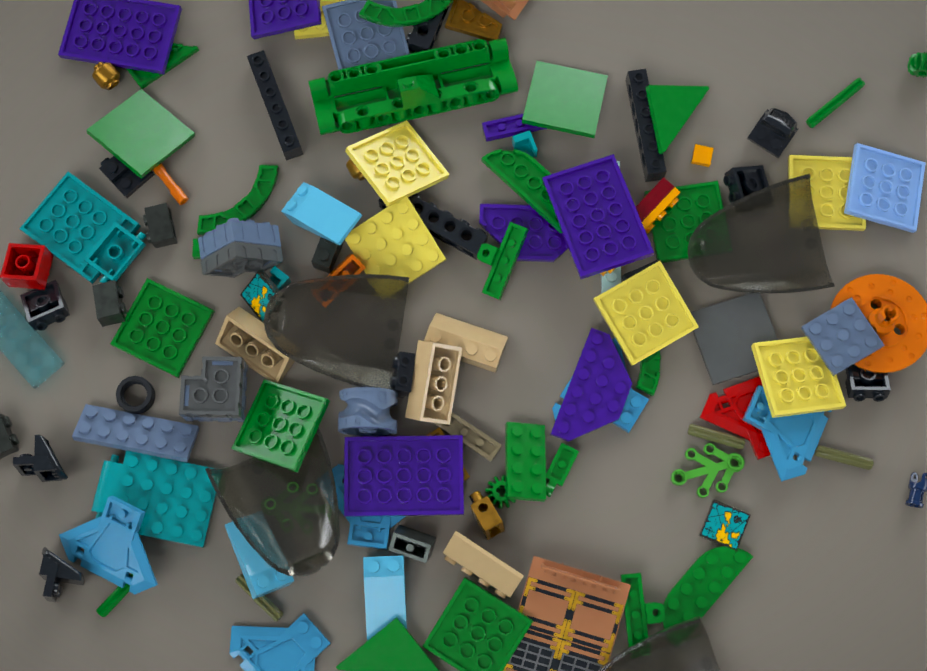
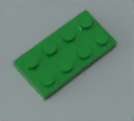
M507 422L505 424L506 499L544 502L546 500L545 425Z

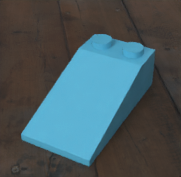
M305 182L301 184L281 211L294 225L339 246L363 216L356 210Z
M262 511L224 525L252 599L287 587L294 582L288 563Z
M404 556L363 557L367 640L396 617L407 629Z

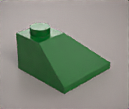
M432 74L417 75L397 80L403 108L440 101Z

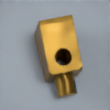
M480 491L472 493L469 496L473 503L470 507L486 539L489 540L504 532L503 521L489 497L483 498Z

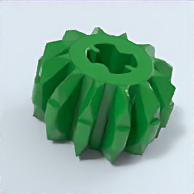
M917 52L909 57L907 67L911 75L927 77L926 52Z
M502 475L501 481L495 476V484L489 481L488 485L492 488H486L485 492L492 493L488 497L490 500L494 499L492 501L493 506L499 502V509H502V503H505V506L509 508L508 500L512 503H515L516 500L506 499V494H504V497H501L500 493L496 492L501 487L506 492L505 475Z

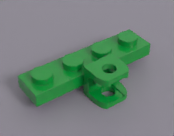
M510 222L500 248L490 244L481 245L477 258L481 262L492 266L482 293L501 300L529 229Z
M641 573L620 575L621 582L631 585L624 608L629 656L650 655L647 624L661 623L665 620L664 605L658 602L644 603ZM654 609L658 611L656 616H653Z

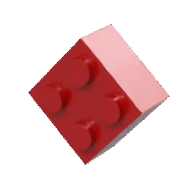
M9 243L0 278L8 287L45 290L54 255L45 245Z

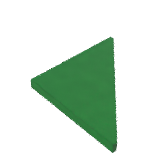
M173 43L165 74L198 52V47ZM126 68L141 89H144L164 75Z
M648 85L646 87L659 154H663L709 90V86Z
M397 617L336 666L337 670L440 671Z

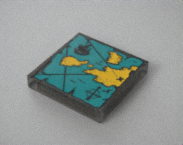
M263 269L257 271L240 294L263 323L270 319L286 298Z
M713 499L699 536L737 551L751 515Z

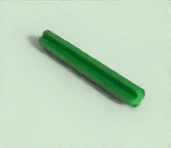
M857 78L806 120V124L810 128L815 127L865 85L864 81L861 78Z

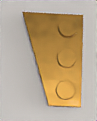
M454 0L445 28L491 41L499 39L502 24L488 14L476 9L470 2Z

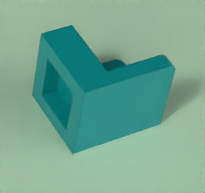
M530 130L512 136L514 149L523 151L533 158L537 157L538 149Z
M274 266L270 270L272 276L266 283L279 297L290 285L291 280L285 273Z

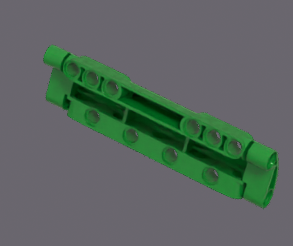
M506 38L491 40L489 44L483 39H476L335 70L328 74L327 80L323 77L308 81L321 135L339 131L349 134L493 102L501 95L518 92L517 80L509 60ZM489 63V64H486V65H481V66H477V67H472V68H467V69H463V70H458V71H454V72H449V73L441 74V73H443V72H448V71L457 70V69H461V68H466V67H470V66H475V65H479V64ZM432 74L440 101L403 108L397 80L417 75ZM380 86H382L381 88L372 89V90H368V91H363V92H359V93H354V94H350V95H345V96H341V97H336V98H334L335 96L344 95V94H348V93H353V92H357V91H362V90H366V89H371V88H375V87H380Z

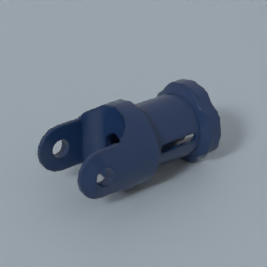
M913 472L908 487L910 489L909 498L905 504L915 508H923L924 492H927V473H923L921 481L917 483L918 474Z

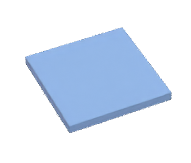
M856 143L853 149L844 214L904 231L916 232L926 162Z

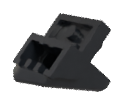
M776 108L767 109L747 139L776 158H779L798 131V128H796L797 122L787 112Z
M35 435L34 456L31 454H21L20 457H13V466L22 476L37 475L42 482L68 479L49 441L42 435Z
M46 547L43 548V559L39 575L46 580L43 597L47 601L56 602L57 597L60 598L62 593L60 582L84 585V576L82 572L77 571Z

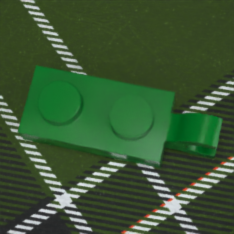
M561 443L546 473V480L549 481L546 487V496L551 497L556 485L563 486L579 453L578 450Z

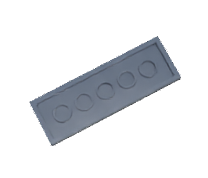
M85 404L72 437L75 441L188 462L199 432V426Z

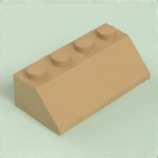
M237 307L226 315L215 343L232 356L242 357L248 367L269 381L280 383L294 364L301 349L241 307Z
M436 313L429 325L424 341L462 347V362L496 373L508 337Z
M418 340L412 388L408 397L405 418L450 425L462 347Z
M455 531L443 551V555L446 556L444 559L453 566L456 563L462 566V572L470 577L474 574L479 578L478 582L486 588L489 585L496 589L494 593L503 599L506 596L508 598L512 596L524 575L457 531Z

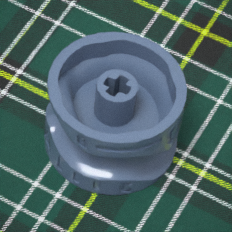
M354 387L339 391L340 399L347 403V408L338 413L339 433L375 437L389 436L397 433V420H394L389 412L391 407L398 404V393L396 391L375 387Z

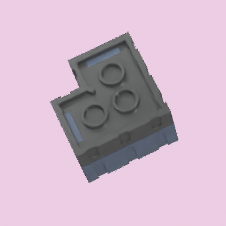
M230 218L225 224L216 226V229L208 231L204 236L198 238L203 275L235 278L244 272L262 273L283 262L278 225H270L269 222L255 223L254 220L239 221L238 218Z
M202 356L203 369L201 370V376L181 375L179 415L186 421L244 422L248 365L242 357Z

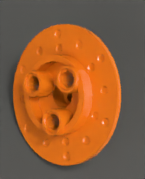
M870 274L850 281L835 296L830 309L852 297L885 345L883 348L855 363V366L870 372L892 373L911 366L926 351L927 303L921 294L907 282L890 275ZM871 303L876 304L878 309H873ZM894 328H898L901 331V335L896 334Z

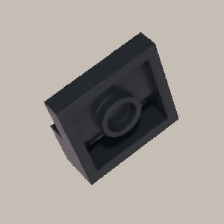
M115 156L105 158L99 168L126 199L155 175L151 171L141 179Z
M763 165L735 167L725 173L723 181L729 188L728 198L730 203H733L734 208L750 207L753 204L768 203L773 200Z
M56 280L47 283L45 290L33 289L20 295L27 321L34 331H43L49 324L54 322L61 323L67 316H70L67 303Z
M400 351L393 357L392 368H395L394 375H391L390 387L398 393V398H404L411 392L415 353Z
M855 365L845 369L847 375L845 384L848 398H854L858 402L866 398H873L876 402L887 399L891 391L888 373L870 372Z

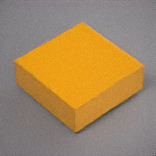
M695 144L691 164L710 167L713 148Z

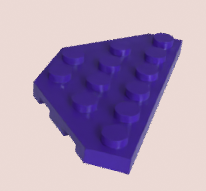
M480 204L479 224L500 245L510 222L529 229L517 261L554 262L568 249L563 233L558 232L530 205Z
M591 328L550 435L569 442L619 420L631 389L632 381L609 334Z

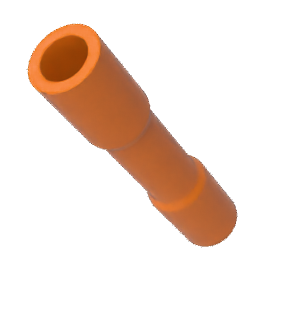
M162 163L153 169L178 204L184 205L189 198L167 173Z

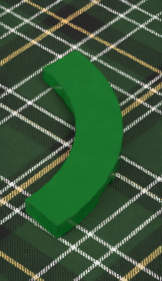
M367 0L359 13V17L383 26H412L439 15L454 0H425L422 3L402 8H391Z
M259 165L257 178L249 194L235 204L233 208L225 212L199 215L197 234L205 235L206 232L216 229V226L225 224L230 218H238L239 221H246L252 218L270 197L277 180L279 167L277 165Z
M660 350L640 361V373L635 387L650 396L654 395L660 378Z

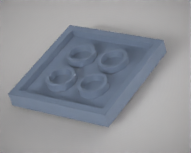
M852 297L801 327L833 376L885 346Z

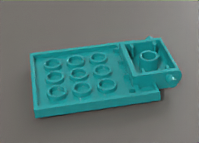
M70 172L65 174L19 228L38 244L45 245L54 256L92 284L101 274L103 275L100 279L101 283L113 280L117 282L146 246L142 242L146 237L143 232L140 231L137 236H134L141 227L139 223Z
M127 450L123 464L118 463L119 456L114 454L111 455L110 461L104 460L91 511L97 512L96 518L102 516L108 497L115 496L145 512L138 532L139 535L204 548L222 470Z

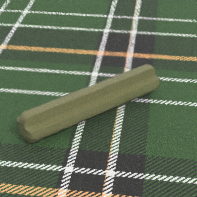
M694 424L689 425V435L737 449H743L745 446V439Z
M820 445L815 450V456L867 470L873 467V459Z
M241 574L235 582L252 598L244 575ZM265 595L253 599L274 621H278L283 616V612Z

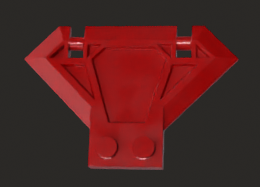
M760 376L723 389L725 395L718 397L716 392L710 394L700 415L701 419L749 440L757 460L768 457L771 454L762 431L742 419L756 387L759 385L763 387ZM728 402L729 407L723 409L722 404Z

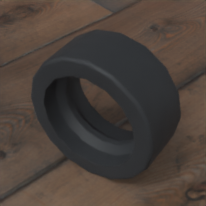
M130 376L122 380L118 385L116 400L119 406L127 412L141 414L149 410L154 404L155 390L151 383L143 377ZM133 384H140L147 391L145 401L139 406H131L125 401V391Z

